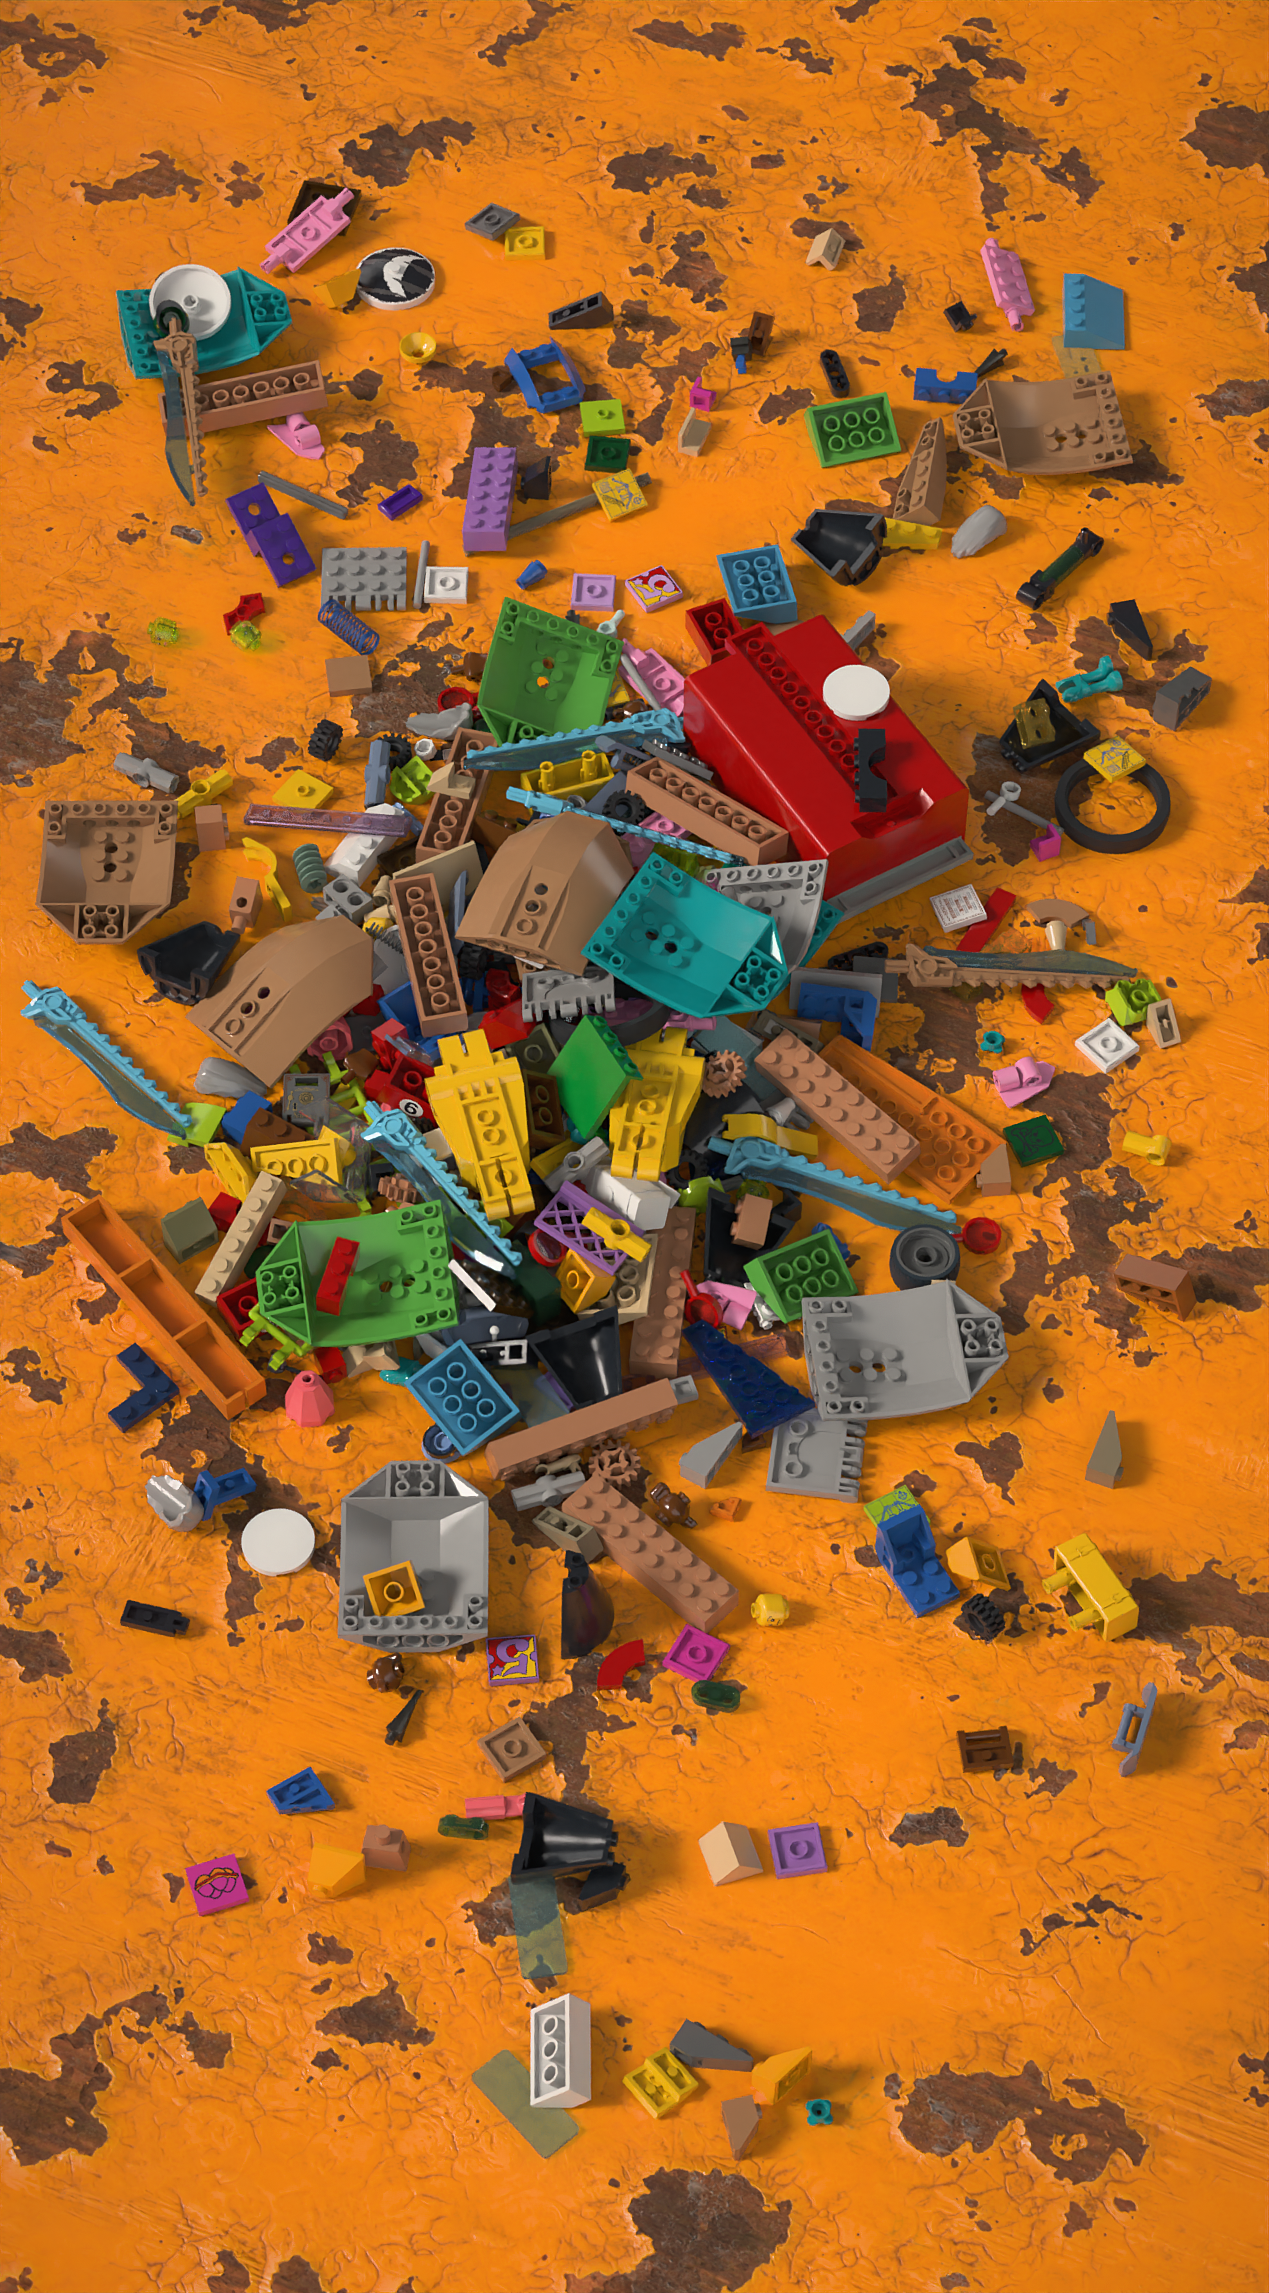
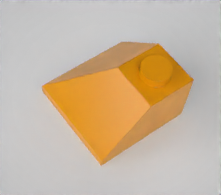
M358 268L345 272L312 288V290L329 309L336 307L339 310L348 305L347 301L353 299L361 270Z
M569 1249L553 1277L551 1285L570 1309L578 1314L606 1296L616 1276H611L580 1254Z
M966 1536L946 1550L948 1566L952 1572L1006 1591L1011 1589L997 1546Z
M412 1560L363 1576L375 1615L398 1616L425 1608L420 1583Z
M317 1842L314 1843L307 1879L308 1891L320 1898L326 1896L334 1898L366 1881L364 1854Z
M807 2046L771 2056L765 2062H759L752 2070L751 2085L772 2105H775L811 2072L812 2049Z

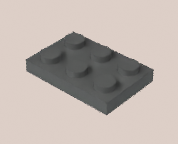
M645 739L642 748L651 754L705 779L710 780L714 773L707 769L709 765L693 756L690 757L676 748L672 747L671 749L656 739H653L652 742Z

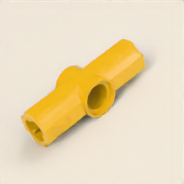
M223 769L206 780L194 781L191 785V790L174 800L178 801L177 818L183 819L195 811V807L211 805L214 797L233 785V780L229 773Z
M591 1207L581 1223L604 1238V1243L608 1248L612 1250L621 1249L640 1263L644 1261L653 1246L630 1231V1226L626 1221L622 1219L613 1220L595 1207Z

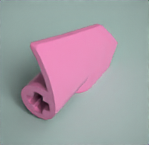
M303 412L287 415L286 424L267 425V428L297 456L319 460L325 452L317 427L314 424L310 425Z
M1024 1057L1018 1060L1015 1066L993 1071V1080L1006 1106L1013 1108L1047 1089L1055 1067L1044 1061L1035 1063L1033 1057Z
M709 1280L696 1285L699 1293L704 1292L717 1299L723 1310V1323L739 1330L743 1329L757 1296V1291ZM700 1299L695 1300L693 1305L701 1308L700 1316L708 1321L715 1322V1314L711 1306Z

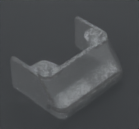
M327 1096L300 1107L299 1112L315 1122L314 1136L316 1140H318L322 1127L325 1125L350 1142L355 1147L354 1150L357 1155L353 1163L344 1166L342 1170L343 1184H339L316 1169L291 1180L290 1186L315 1202L356 1204L363 1201L367 1191L366 1170L370 1165L372 1143L362 1139L361 1133L365 1132L370 1126Z

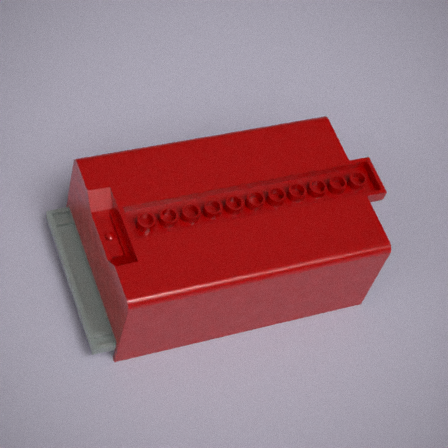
M821 614L776 635H773L765 624L760 622L725 638V648L731 656L688 675L684 680L683 736L685 737V742L691 744V751L689 753L691 756L709 765L707 769L714 772L710 780L722 794L789 831L786 854L774 860L776 864L823 859L829 861L822 900L844 912L845 915L839 923L973 859L974 853L965 843L969 789L893 697L889 694V702L881 713L878 712L875 715L866 717V720L860 721L847 720L835 715L834 711L824 702L823 686L825 680L833 671L848 665L866 666L825 615ZM858 729H885V760L876 763L870 770L878 778L887 781L886 812H859V803H855V790H859V786H854V773L858 772V768H854V755H858V751L853 750L854 738H858Z

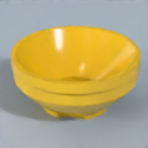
M413 332L401 339L399 350L401 356L408 362L414 364L425 363L435 355L436 341L427 333ZM423 353L424 356L416 358L413 356V354Z

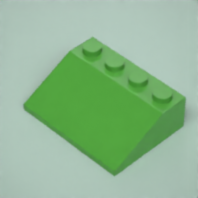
M887 392L809 407L804 413L808 435L821 468L901 452Z
M829 1229L760 1256L743 1266L753 1288L784 1324L802 1317V1298L850 1297L859 1293Z

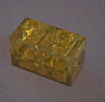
M1044 698L1023 702L1013 707L1023 749L1046 745L1055 741V729L1051 725L1049 718L1050 710ZM1030 709L1035 711L1036 717L1032 716ZM1036 729L1041 733V738L1036 735Z

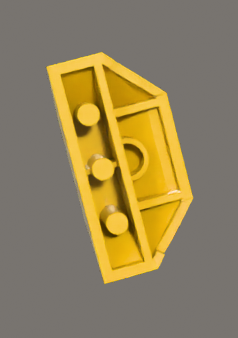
M226 1142L205 1144V1159L230 1196L241 1200V1205H243L259 1173L255 1174L252 1163L247 1156L244 1157L239 1149Z

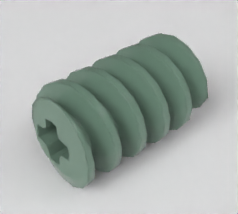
M313 843L301 845L292 855L301 888L307 893H319L323 891V887L329 884L326 880L327 874L325 873V867L319 853V847Z

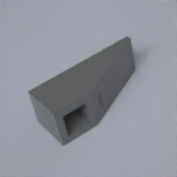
M686 2019L670 2042V2052L690 2067L751 2072L753 2070V2058L748 2051L743 2048H735L721 2035H713L699 2022L695 2021L693 2023Z

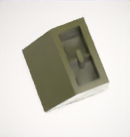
M201 1197L187 1202L180 1209L166 1214L161 1219L164 1246L179 1265L219 1242L217 1227Z

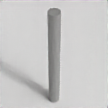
M427 540L422 541L413 600V607L415 609L421 608L430 547V542Z
M622 654L619 660L654 711L661 710V705L628 656Z
M989 790L985 794V799L993 803L1000 797ZM1005 799L1006 802L1002 806L1003 808L1046 830L1047 825L1051 824L1050 821ZM1052 823L1059 836H1061L1064 829Z

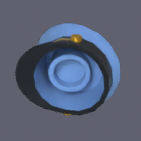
M436 1423L427 1428L423 1436L422 1452L428 1460H440L445 1464L459 1458L461 1453Z

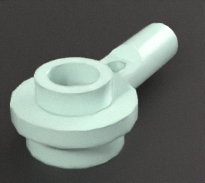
M618 610L610 621L601 623L597 631L616 638V627L625 616L624 611Z

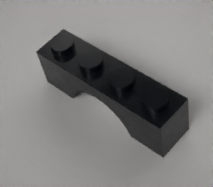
M858 729V738H854L853 750L858 751V755H854V768H858V772L854 773V786H859V790H855V803H859V812H886L887 781L878 778L870 770L873 765L885 760V729Z

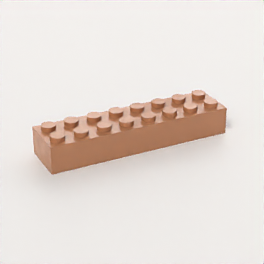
M319 360L194 387L201 392L200 398L196 402L202 406V409L196 415L203 419L202 425L198 427L203 433L328 407ZM183 389L158 394L161 419L167 440L189 436Z
M458 728L446 765L454 762L455 774L476 778V785L469 800L435 793L416 846V864L471 842L470 838L476 815L481 813L499 757L471 762L467 758V752L471 749L483 751L488 746L498 748L499 745L492 733Z
M656 756L628 771L625 793L628 790L631 791L630 795L632 796L636 793L638 795L636 799L639 800L641 798L642 804L717 848L731 853L734 858L749 866L767 865L786 854L789 831Z
M428 873L389 880L392 906L423 1038L468 1030L467 1011L434 874Z
M785 1029L754 1059L756 1071L786 1097L791 1098L800 1109L888 1185L921 1153L920 1144L913 1136L788 1029Z
M673 1206L671 1209H668L663 1228L646 1230V1234H658L648 1315L634 1320L629 1356V1376L655 1379L668 1378V1380L677 1379L685 1319V1304L688 1296L687 1288L679 1273L685 1269L691 1272L696 1232V1208Z
M668 1378L490 1442L484 1452V1457L494 1481L498 1479L507 1481L515 1477L514 1473L520 1471L528 1473L544 1462L547 1465L559 1460V1457L563 1455L579 1454L582 1452V1448L590 1446L593 1449L599 1447L600 1443L604 1444V1440L613 1438V1440L621 1439L627 1435L626 1432L635 1430V1432L645 1430L649 1427L648 1424L656 1421L657 1424L667 1422L671 1419L670 1416L674 1414L678 1402Z
M595 1473L562 1503L563 1513L594 1527L604 1548L602 1550L603 1553L691 1626L708 1634L738 1606V1589L598 1474Z

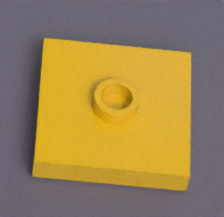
M297 769L272 796V800L298 816L309 820L334 793V789L317 778Z

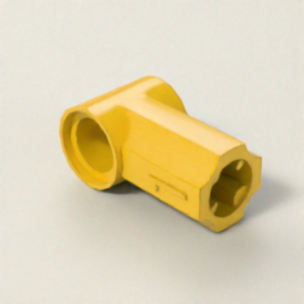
M1127 1131L1122 1150L1143 1156L1152 1165L1161 1166L1165 1163L1172 1143L1170 1139L1162 1135L1148 1137L1136 1132Z

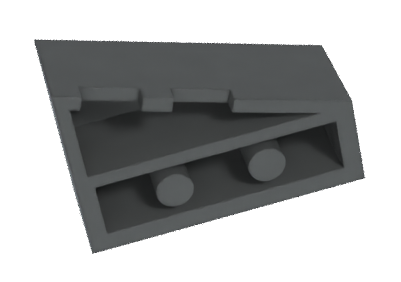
M1191 666L1156 692V699L1152 708L1154 710L1153 720L1175 731L1209 694L1212 678Z

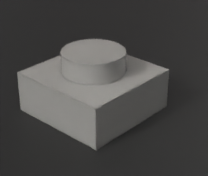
M691 1375L669 1381L678 1405L698 1399V1392Z

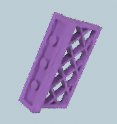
M566 1180L561 1186L560 1191L536 1218L534 1225L613 1276L629 1255L621 1249L601 1250L599 1242H604V1238L601 1236L597 1237V1234L592 1230V1237L581 1238L580 1229L589 1228L581 1223L578 1224L576 1216L581 1215L585 1217L591 1207H595L613 1220L622 1219L626 1221L630 1226V1231L641 1238L645 1231ZM557 1202H561L569 1210L558 1211ZM571 1216L572 1224L562 1225L560 1217ZM555 1217L557 1225H549L543 1219ZM564 1230H574L576 1238H568L564 1235ZM583 1243H594L596 1251H588L584 1248ZM603 1256H614L615 1264L613 1266L609 1265L604 1261Z

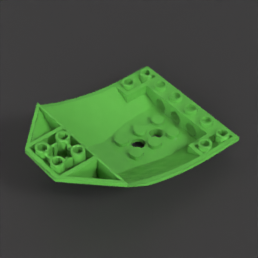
M505 596L489 648L477 703L499 747H502L506 742L518 744L522 739L537 740V737L541 735L552 737L557 732L571 733L575 728L586 730L593 724L603 726L607 703L624 641ZM544 659L552 662V669L544 667ZM539 677L547 679V688H541L538 685L537 680ZM595 741L504 757L508 761L535 770L540 769V764L545 761L556 765L582 758L584 751L596 752L599 749Z
M441 1200L353 1218L297 1222L295 1220L256 1271L260 1314L313 1347H347L387 1342L459 1326V1288L457 1275L448 1267V1264L454 1259V1253ZM337 1236L360 1242V1257L354 1275L349 1277L346 1298L340 1316L316 1310V1296ZM407 1279H415V1282L412 1286H404V1283ZM384 1282L392 1283V1288L388 1292H381L380 1286Z

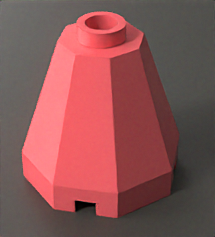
M342 1016L307 1048L309 1055L313 1056L314 1054L318 1056V1060L325 1062L322 1054L331 1051L335 1061H338L346 1056L348 1050L350 1052L353 1049L351 1031L344 1017Z
M312 1370L301 1371L285 1394L287 1418L295 1420L296 1424L301 1428L322 1426L326 1422V1418L329 1415L331 1417L335 1413L333 1391Z

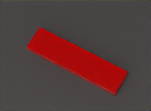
M997 887L983 907L987 919L971 925L957 946L956 953L976 962L1015 903L1017 895Z

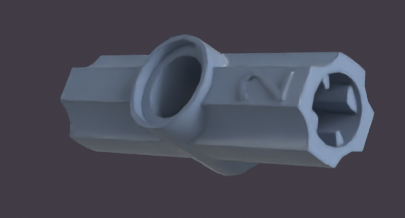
M383 740L371 742L369 764L365 766L364 771L366 783L364 804L366 807H374L385 803L386 784H389L391 776L389 766L391 745Z

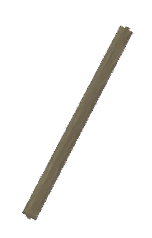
M648 472L635 477L639 488L640 485L645 487L647 483L648 485L652 484ZM596 493L585 496L510 526L508 537L511 540V537L516 538L518 534L521 536L520 533L523 535L525 531L528 533L530 530L532 531V528L534 530V527L535 529L539 528V526L541 527V524L544 527L546 523L548 525V522L551 524V522H555V519L556 521L560 520V518L562 519V516L563 518L567 517V515L569 517V514L570 516L571 513L574 515L576 511L578 513V510L581 512V510H585V507L588 509L590 506L592 508V505L597 506L600 501ZM462 545L466 557L467 555L469 556V553L472 555L471 552L473 554L474 552L476 553V551H464V545Z

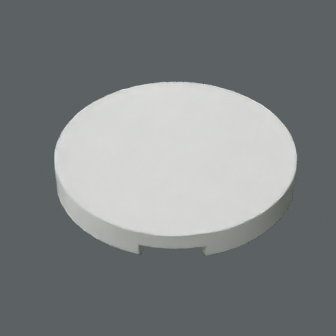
M848 665L833 671L827 677L823 686L824 702L834 711L835 715L847 720H866V717L875 715L878 712L881 713L889 702L890 689L885 677L877 670L863 665Z
M271 1509L258 1514L247 1524L241 1539L242 1551L247 1563L254 1570L264 1575L277 1576L293 1571L297 1572L312 1558L315 1550V1535L311 1524L301 1514L288 1509Z

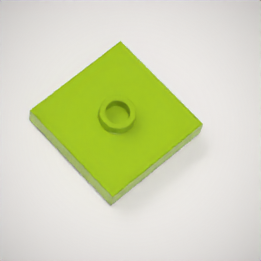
M621 399L580 402L584 437H590V435L625 434Z

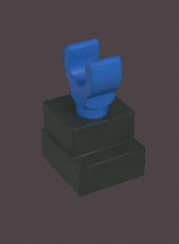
M748 336L730 338L732 357L736 362L738 374L746 373V361L752 360V344Z

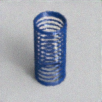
M334 599L329 600L320 608L317 616L318 621L355 649L360 655H369L376 649L380 640L379 634L372 628H369L368 625L363 623L362 620L353 615L343 605H340L338 601ZM333 604H336V606H334V607L328 612L325 621H323L324 615H325L326 611H327ZM326 608V610L324 611V613H323V615H322V621H321V614H322L323 610ZM335 609L334 613L328 618L331 611ZM374 634L375 636L372 643L364 650H361V648H363L369 643V641L372 638V635ZM368 637H370L369 640L363 645V643L365 642V640H366ZM374 643V645L372 646V648H371L370 650H368V651L365 652V653H361V652H363V651H366L368 648H370L371 645Z

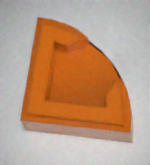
M729 1497V1499L716 1502L711 1507L710 1514L733 1522L742 1499Z

